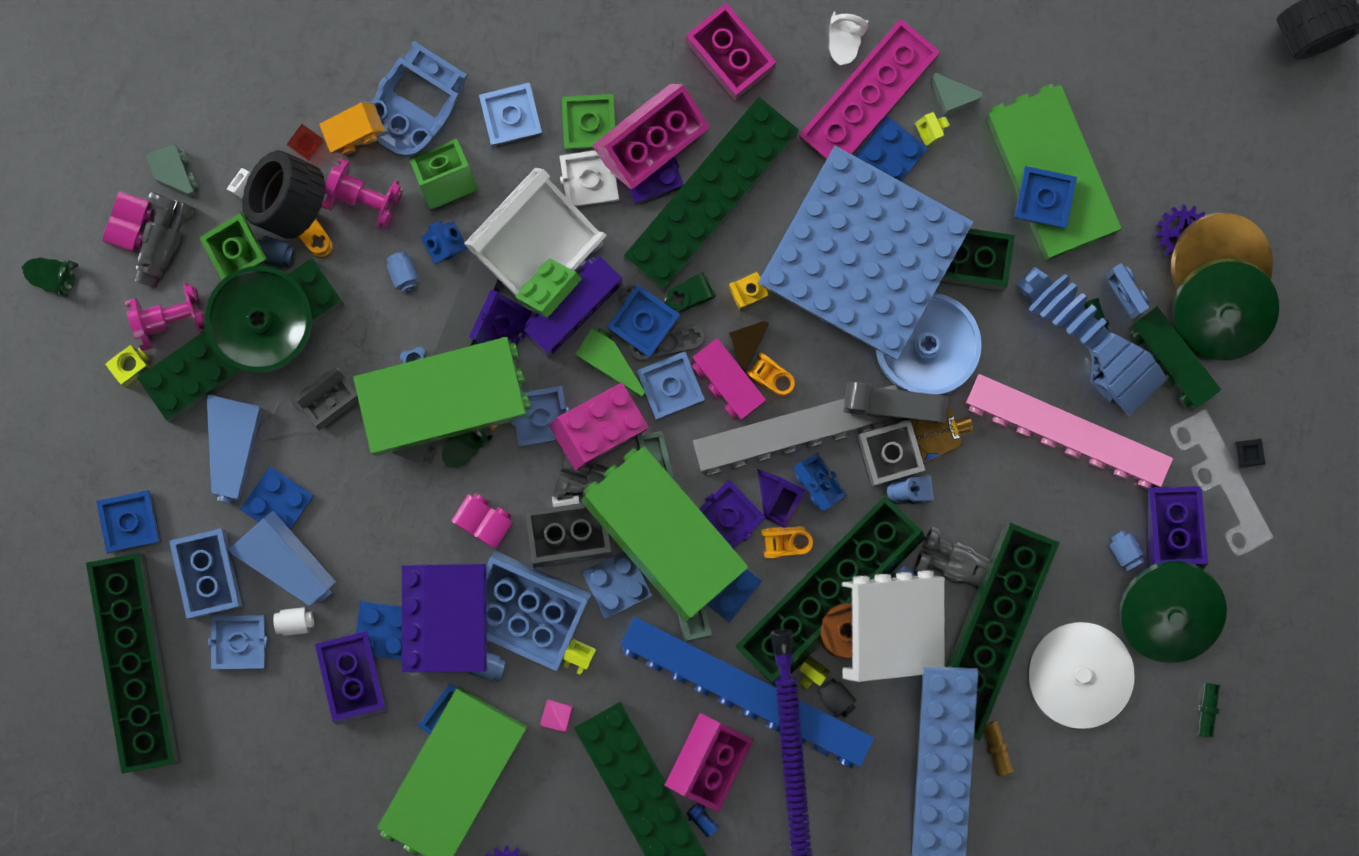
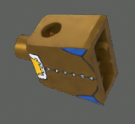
M947 410L946 424L911 421L923 464L962 446L960 435L973 432L970 417L955 420L952 410Z

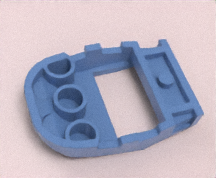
M416 41L410 44L413 47L404 58L400 57L386 77L382 78L378 84L379 89L375 98L371 100V103H374L385 130L384 133L377 136L376 141L401 155L414 154L422 150L430 142L453 112L468 75ZM407 68L450 94V97L436 118L393 91Z

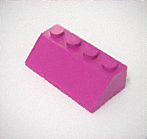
M669 84L592 146L604 165L627 187L633 189L708 130L710 126L683 84Z

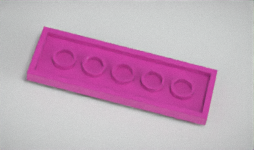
M900 18L799 134V138L825 160H827L834 145L853 154L935 60L940 51Z

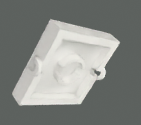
M595 150L560 156L563 176L560 177L561 187H564L566 198L575 207L619 201L616 183L618 177L604 165Z

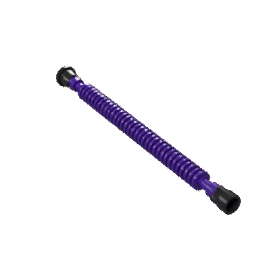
M787 629L771 632L773 655H776V665H779L780 678L776 679L775 683L777 685L776 692H778L776 694L778 699L777 705L779 706L778 717L781 719L779 720V725L781 726V746H783L781 750L783 753V772L785 773L784 783L786 787V805L788 807V826L790 827L791 856H812L809 813H807L806 780L804 779L805 768L803 766L804 759H802V734L800 732L801 725H799L800 712H798L799 705H797L799 703L797 698L798 692L796 691L797 678L791 677L790 671L792 652H794L793 632Z

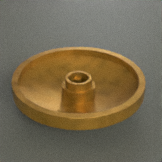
M1214 213L1197 219L1184 230L1173 250L1171 275L1176 291L1183 280L1197 267L1212 260L1222 258H1236L1253 263L1263 270L1271 280L1273 256L1266 236L1255 223L1236 214Z

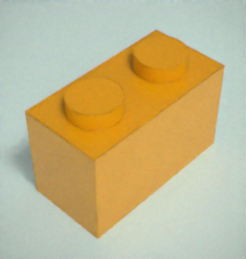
M361 102L319 124L330 153H341L342 156L355 152L356 146L360 144L367 145L375 142L377 136L385 132L374 103Z

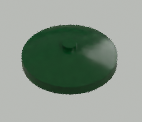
M1222 258L1212 260L1197 267L1183 280L1174 297L1172 312L1178 334L1193 352L1211 360L1227 361L1247 356L1261 347L1275 329L1280 308L1277 291L1263 270L1253 263L1242 259Z
M249 266L232 272L218 283L208 299L204 321L206 334L211 346L225 362L246 372L266 373L278 370L298 357L309 340L313 318L311 305L306 293L291 276L272 267Z
M1165 561L1146 568L1129 583L1120 602L1119 617L1125 637L1138 653L1148 659L1161 663H1179L1203 654L1217 641L1226 622L1227 605L1224 593L1218 582L1204 568L1186 561Z

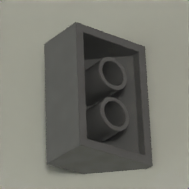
M583 503L525 511L533 568L612 556L609 533Z

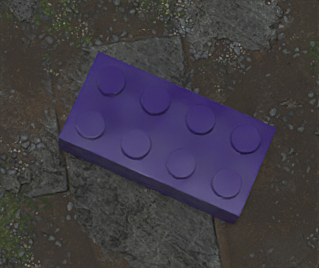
M601 256L596 260L590 258L582 266L581 269L583 271L580 275L582 280L548 318L541 314L539 316L534 314L526 322L525 333L527 338L548 358L623 285L622 277Z

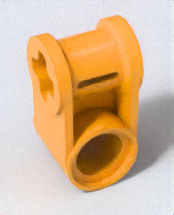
M317 218L303 234L297 236L315 257L325 258L332 252L333 243ZM320 240L323 242L324 247L320 249L315 242Z
M759 352L757 361L750 371L746 370L745 374L753 382L780 398L790 396L795 387L793 376L771 358ZM785 378L791 385L789 389L780 391L775 386L776 381Z
M804 526L773 527L761 531L765 537L766 551L763 553L765 558L805 554L813 546L811 532ZM800 534L808 538L807 543L802 546H798L793 542L794 538ZM773 538H775L776 547H773Z

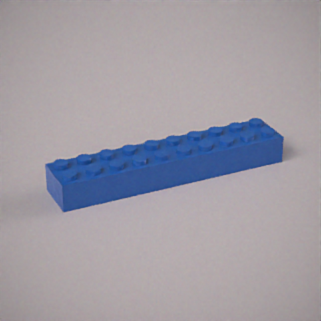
M636 617L633 618L620 644L624 648L623 654L635 660L641 656L648 660L647 666L659 672L664 668L672 672L671 678L683 684L688 680L696 684L694 690L706 696H709L710 692L720 696L718 702L730 708H733L734 704L743 708L742 714L754 720H757L759 716L767 720L765 724L767 727L780 732L779 720L781 719L778 717L779 706L777 705L778 699L776 695L778 692H776L775 687ZM798 699L799 703L797 705H799L798 712H800L799 725H801L802 744H805L807 740L815 744L813 750L827 757L830 753L838 756L836 761L851 769L854 765L860 767L874 737Z

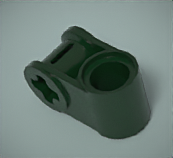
M702 272L689 278L684 283L671 288L666 295L664 303L676 312L682 313L694 306L706 303L717 295L706 273ZM673 295H675L677 298L682 297V302L680 306L677 302H671L674 297Z

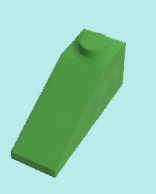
M591 328L577 350L575 357L618 384L623 383L627 390L643 399L645 391L617 345L611 340L612 335L602 328H599L598 331Z

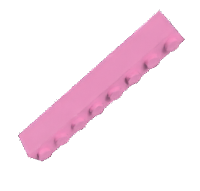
M981 374L976 376L964 403V406L969 407L968 412L976 416L988 415L993 418L992 422L1006 428L1007 425H1011L1017 428L1016 432L1022 436L1031 438L1034 435L1041 438L1040 443L1055 449L1057 445L1066 449L1065 454L1076 459H1079L1080 456L1090 460V465L1102 470L1104 467L1114 470L1113 475L1124 480H1128L1129 477L1139 481L1138 486L1147 490L1162 486L1173 460L1170 456Z

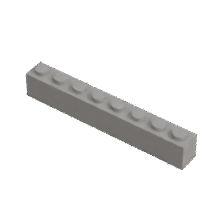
M896 384L885 387V389L898 390ZM844 399L693 440L692 444L700 472H706L707 476L723 472L722 467L732 465L733 469L748 465L747 460L757 458L758 462L773 458L772 453L783 451L784 455L799 451L798 446L808 444L809 448L824 444L823 439L833 437L834 441L849 437L848 432L859 430L861 434L875 430L874 425L884 422L886 427L900 423V420L843 412Z

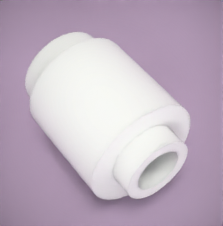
M307 607L280 610V613L274 614L276 634H283V636L306 634L310 632L311 627H314L312 611L308 612Z

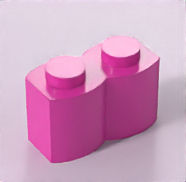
M119 191L102 241L135 253L137 247L141 248L143 228L147 222L152 220L154 214L150 201Z
M477 493L473 497L468 494L451 522L497 550L513 524L509 520L511 514L499 507L496 511L487 506L489 501Z

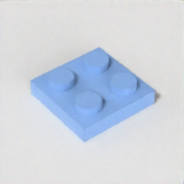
M530 83L479 95L492 147L542 135Z

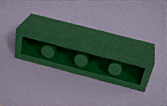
M1158 306L1129 327L1131 331L1129 336L1137 346L1142 345L1155 359V362H1157L1167 377L1166 385L1170 388H1175L1179 394L1177 398L1184 408H1190L1193 411L1221 391V388Z

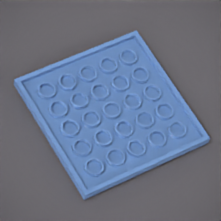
M834 145L758 284L897 361L974 221Z

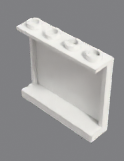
M534 168L464 243L515 296L549 258L577 272L585 264V258L590 253H595L603 245L602 240L607 236L604 232H599L549 180L550 175L541 168Z
M918 571V576H912V573L901 572L896 573L895 578H891V575L878 574L872 580H869L868 576H855L853 581L842 582V586L852 588L853 667L843 668V679L861 682L923 675V666L945 667L944 577L934 576V571Z

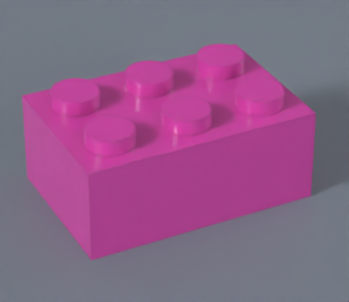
M727 3L686 35L688 46L735 101L776 67V61Z
M623 383L558 416L549 425L575 471L635 439L649 428Z
M700 713L665 786L719 812L754 739Z

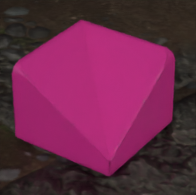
M547 700L540 726L566 732L573 706Z

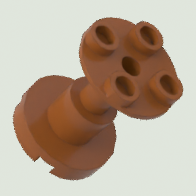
M852 604L838 605L832 608L823 618L820 629L823 641L821 646L834 657L842 659L853 657Z

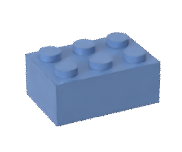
M221 528L169 541L187 619L192 620L243 607L232 555L228 551L230 547L226 530Z

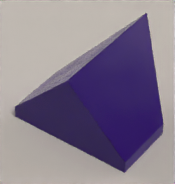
M757 469L763 515L771 522L786 528L806 490L781 477Z

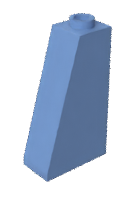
M208 395L207 413L211 493L218 495V501L233 504L234 499L241 501L263 408Z
M274 511L264 517L228 549L232 555L309 606L316 600L320 603L332 593L329 588L336 583Z

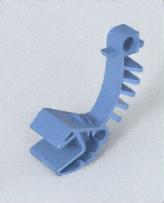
M1033 267L1016 283L1021 293L1032 303L1028 310L1032 314L1040 313L1044 320L1054 319L1052 321L1054 326L1057 328L1064 326L1066 333L1070 336L1074 335L1089 349L1092 358L1091 383L1109 402L1114 399L1122 410L1130 416L1167 380L1164 372L1148 351L1117 334L1109 332L1104 327L1107 321L1104 318L1098 321L1094 317L1097 309L1093 305L1086 310L1083 308L1087 297L1081 293L1075 298L1078 287L1073 282L1068 286L1070 281L1068 275L1064 274L1053 283L1048 275Z

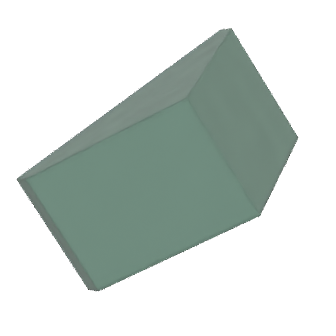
M936 72L931 80L944 116L979 103L983 95L978 90Z

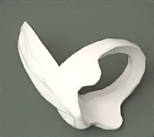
M834 11L830 22L829 51L834 62L841 66L851 63L856 58L858 47L861 44V36L868 29V21L852 14L836 15V11Z

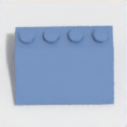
M495 551L490 556L486 566L487 640L557 671L592 594Z

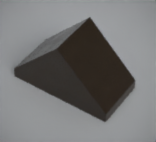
M766 321L729 332V338L738 365L744 372H746L768 328L769 323Z

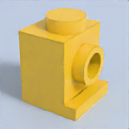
M758 272L729 284L728 288L739 311L768 298V289L758 284L761 278ZM749 284L756 287L754 293L747 292L746 287Z

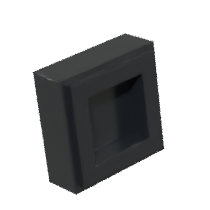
M1262 438L1234 442L1238 468L1265 465Z

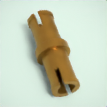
M996 720L986 724L984 733L989 745L987 751L988 754L992 755L997 776H1003L1014 772L1007 753L1008 744L1007 742L1004 743L999 722Z

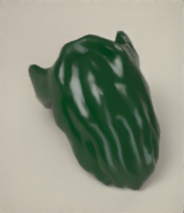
M39 257L28 260L22 266L25 279L31 285L42 288L47 292H53L57 296L67 298L69 296L66 294V290L72 288L75 280L73 269L78 267L79 264L68 259L61 262L56 259Z
M476 430L448 438L442 450V460L445 466L457 468L465 465L472 456L477 454L480 447L488 445L493 435L486 436L481 430Z

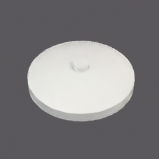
M1084 622L1066 624L1045 635L1031 655L1027 675L1031 695L1039 709L1054 722L1066 727L1080 729L1097 727L1115 718L1128 703L1133 691L1135 678L1133 661L1124 643L1108 629Z

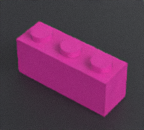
M718 338L692 357V361L695 364L691 367L700 378L705 376L710 382L708 389L716 399L721 397L727 405L724 409L733 420L737 417L741 422L766 402L764 396Z

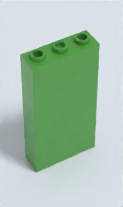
M1053 84L1040 88L1038 90L1039 93L1031 97L1029 93L1015 98V103L1006 106L1005 103L996 105L990 109L991 113L986 117L1018 195L1025 166L1077 177L1066 229L1029 222L1045 261L1116 234L1122 229L1062 85L1054 87Z
M508 337L353 376L371 454L380 456L529 417L528 410L531 409V403L528 394H523L521 384H525V377L522 368L517 369L515 359L519 358V352L516 343H511Z
M643 446L639 451L633 448L623 457L625 462L619 468L614 464L603 474L606 479L600 484L594 481L583 491L586 495L581 502L684 622H686L743 573L748 566L647 448Z
M458 687L379 823L377 829L382 831L380 835L391 842H395V840L405 844L403 848L414 855L420 853L424 856H455L528 726Z

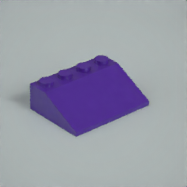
M486 564L402 566V672L487 671Z

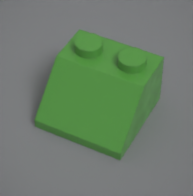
M457 139L409 158L429 209L444 206L447 202L468 196L478 190Z
M243 212L199 237L222 280L236 270L249 266H261L267 260Z

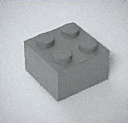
M911 420L859 434L858 440L872 487L921 474L925 471Z

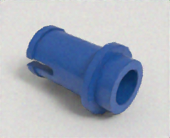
M696 803L686 812L689 816L688 820H692L708 838L720 826L705 812L704 805L700 806L699 803Z

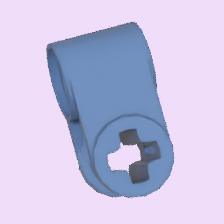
M931 475L891 481L887 487L889 500L894 504L911 503V505L934 502Z

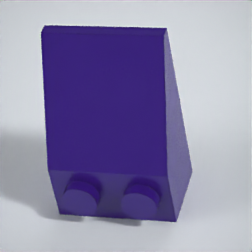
M1202 486L1148 489V553L1150 566L1165 561H1186L1202 568L1209 564Z
M367 631L315 644L329 709L335 725L388 712Z

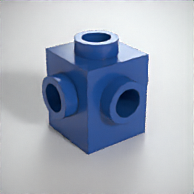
M441 220L435 222L428 227L430 231L421 236L434 265L453 260L468 249L464 244L465 241L455 221L443 223Z

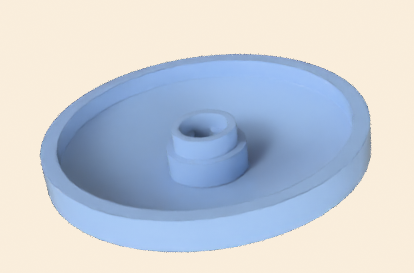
M934 293L897 361L876 350V355L886 377L901 390L945 395L961 387L976 369L981 354V335L974 317L966 307L949 296Z

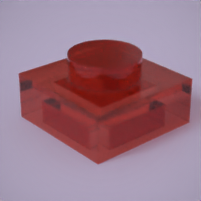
M301 124L286 145L309 161L324 139Z

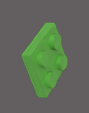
M614 94L561 97L564 150L594 149L592 145L615 127Z
M549 258L539 267L537 273L529 282L522 286L521 291L515 297L521 304L548 318L582 278L577 272Z

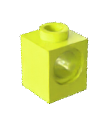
M129 345L105 363V365L122 386L127 387L139 375L150 368L146 363L150 359L140 348L136 350L135 347ZM129 358H134L136 360L135 368L131 371H125V361Z

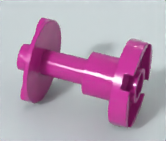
M339 158L337 161L340 166L334 165L327 178L324 191L327 194L326 201L323 200L322 208L332 211L339 200L353 206L360 202L380 210L376 228L378 230H381L382 227L388 229L393 218V214H391L393 204L398 205L403 190L400 189L399 181L395 180L386 196L365 188L364 181L349 176L351 163Z
M185 282L184 291L187 301L164 309L161 304L142 309L137 298L125 301V305L131 307L126 312L135 339L141 338L143 342L142 345H139L141 351L153 348L152 334L168 330L169 323L188 317H193L200 333L203 332L205 314L198 310L196 303L200 302V297L196 287Z

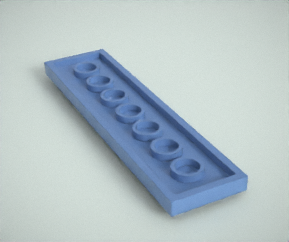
M923 666L911 856H966L978 680L977 669Z

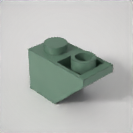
M174 143L145 155L153 177L159 184L191 198L197 196L195 188H198V184L194 174H188L185 165L189 163L184 149L179 150Z

